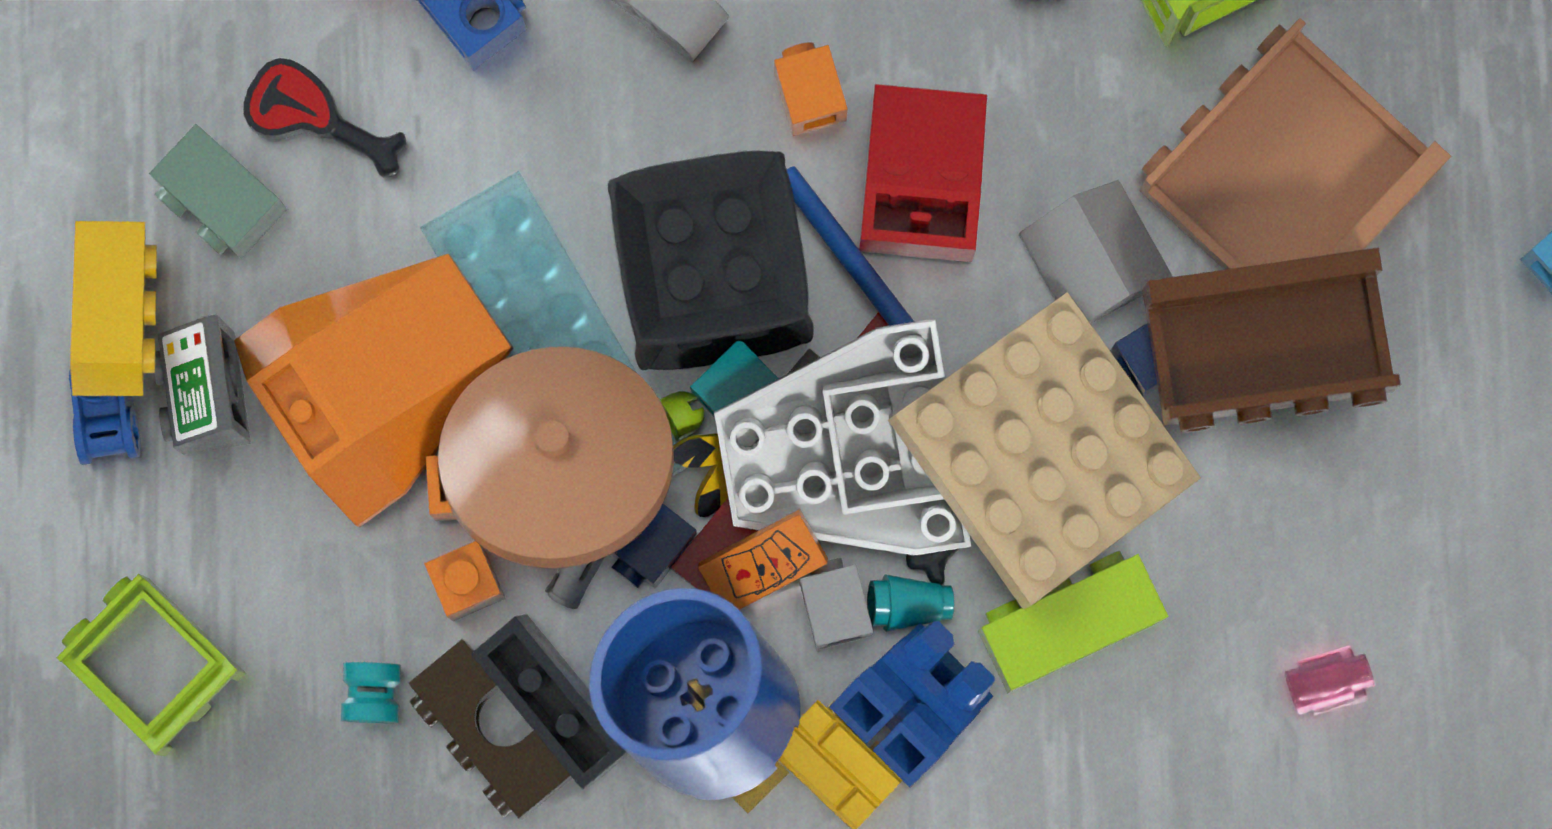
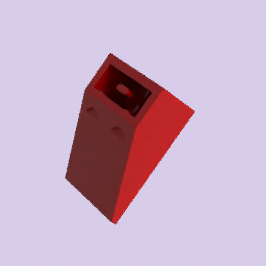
M875 84L859 247L861 252L972 262L976 251L981 198L987 94Z

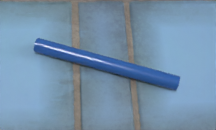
M795 166L788 168L787 172L795 204L886 323L891 326L915 322Z

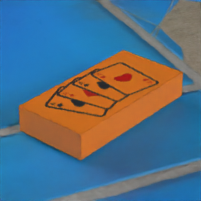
M799 509L700 561L698 569L713 594L726 599L740 610L826 565L828 557L802 511Z

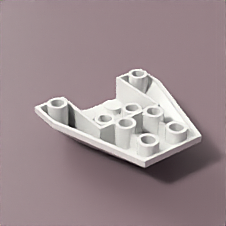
M935 319L876 328L714 412L733 526L761 530L800 509L817 540L908 555H920L971 547L970 534L888 421L896 413L945 379Z

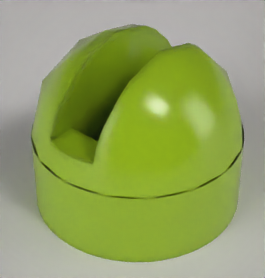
M678 391L659 399L666 412L671 435L674 440L680 441L701 427L705 411L703 407L692 411L690 405L697 400L694 394Z

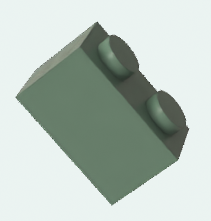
M197 124L187 132L149 173L161 186L154 195L179 218L186 210L189 211L202 223L196 233L220 255L229 248L241 259L287 210L275 194Z

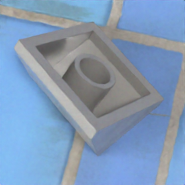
M1119 180L1073 195L1019 233L1054 299L1057 300L1068 292L1090 324L1143 296L1142 289L1149 280L1173 277Z

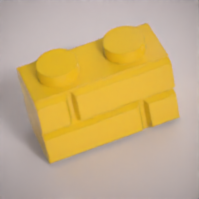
M817 700L800 718L799 727H794L791 739L779 761L850 829H857L902 782V779L873 751L880 742L876 740L868 747L829 706L825 707Z

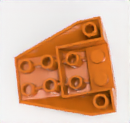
M449 254L279 307L234 340L246 381L310 478L357 527H361L407 494L426 468V456H434L439 450L444 423L458 397L479 375L506 359L513 349L505 334Z

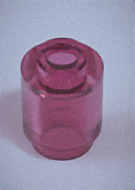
M1351 646L1297 661V668L1284 671L1290 696L1298 716L1312 712V715L1316 717L1368 700L1366 689L1375 687L1373 674L1366 655L1363 653L1355 656Z

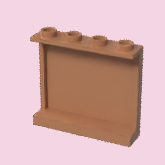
M1301 18L1288 30L1279 24L1257 48L1263 57L1250 70L1241 64L1219 87L1218 90L1225 95L1223 99L1211 111L1205 105L1200 106L1180 128L1186 135L1173 151L1166 145H1163L1141 169L1148 177L1139 191L1225 270L1364 250L1452 157L1436 141L1429 147H1426L1301 32L1306 24Z

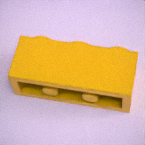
M75 221L70 354L72 396H143L144 373H155V338H144L145 326H156V291H145L146 279H157V245H146L145 222Z

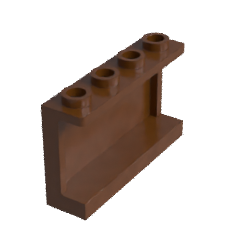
M1379 247L1149 280L1142 289L1164 426L1179 424L1180 432L1186 433L1214 428V418L1236 415L1238 424H1251L1272 419L1271 410L1294 407L1295 416H1305L1329 411V402L1351 399L1353 408L1374 406L1388 402L1386 393L1395 391L1401 386L1399 374H1393L1377 281V275L1383 270Z

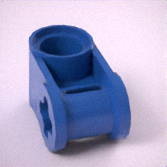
M70 368L69 382L74 413L73 436L80 464H91L93 458L124 453H127L130 458L140 457V430L134 410L133 397L72 396ZM117 434L115 436L97 438L98 436Z

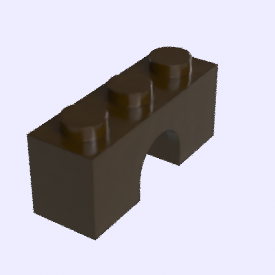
M461 639L408 683L417 694L409 702L429 727L432 728L440 722L451 735L453 740L446 745V748L467 773L475 766L490 783L482 792L504 818L513 811L518 819L523 820L568 783L572 777L534 730L523 740L511 746H496L486 739L480 727V713L486 701L500 689L471 655L474 651L468 642Z

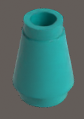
M887 574L883 576L882 580H871L867 592V609L871 625L883 626L884 631L888 632L917 626L919 623L923 625L933 623L934 621L951 620L954 614L953 588L951 585H940Z

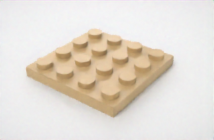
M1068 292L888 419L891 426L1023 610L1033 605L1201 479L1200 475Z

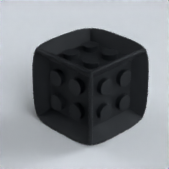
M741 151L649 166L609 180L607 187L611 200L615 244L626 307L636 341L635 359L639 369L676 370L713 365L737 341H742L757 357L789 350L812 341L814 325L808 314V283L792 187L785 167V156L782 152Z

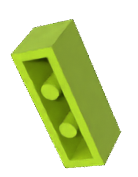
M1121 551L1112 553L1089 565L1093 573L1092 576L1072 584L1069 577L1024 610L1020 608L1015 599L985 613L989 624L981 627L978 633L1007 694L1169 617L1139 554L1125 560Z

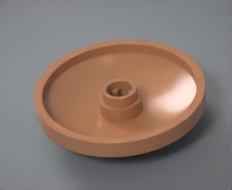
M546 347L526 351L504 359L487 369L467 386L451 408L444 423L439 443L438 465L442 486L452 513L463 529L477 543L490 552L518 564L540 568H566L590 563L614 553L635 539L656 516L668 493L673 475L674 448L670 424L661 401L647 382L634 370L610 356L592 350L575 347Z

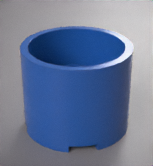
M680 588L649 595L631 605L613 621L604 633L595 651L590 670L589 685L592 705L601 726L620 747L653 777L677 792L694 796L700 800H719L737 796L753 789L777 769L775 763L785 751L794 727H799L800 697L796 681L789 667L749 620L733 604L716 594L698 589Z

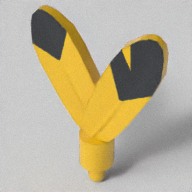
M718 433L687 437L673 445L674 463L687 468L711 466L695 496V513L700 517H707L716 512L728 498Z

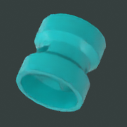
M373 662L343 663V681L348 686V698L341 703V721L384 724L399 723V705L394 700V688L401 683V665ZM358 688L385 689L384 693L358 692Z

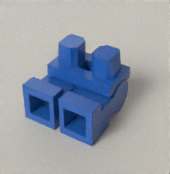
M934 621L926 627L919 623L877 662L861 673L829 706L866 744L885 725L891 730L873 751L909 787L946 752L954 740L981 712L980 710L994 697L989 691L995 682V676L981 662L971 661L964 667L949 652L955 645L953 635L939 621Z

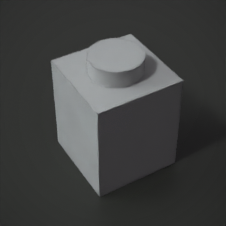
M841 558L828 560L826 565L810 572V576L800 578L799 584L816 650L872 636L873 629L856 565L843 567Z

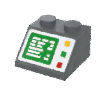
M210 315L157 334L160 350L155 351V373L153 374L157 385H165L167 407L159 408L160 426L164 440L172 441L173 448L182 454L250 444L239 358L234 343L236 339L235 332L218 315Z

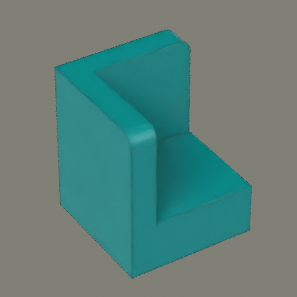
M737 341L690 386L691 393L697 397V401L715 418V411L779 378L742 341Z

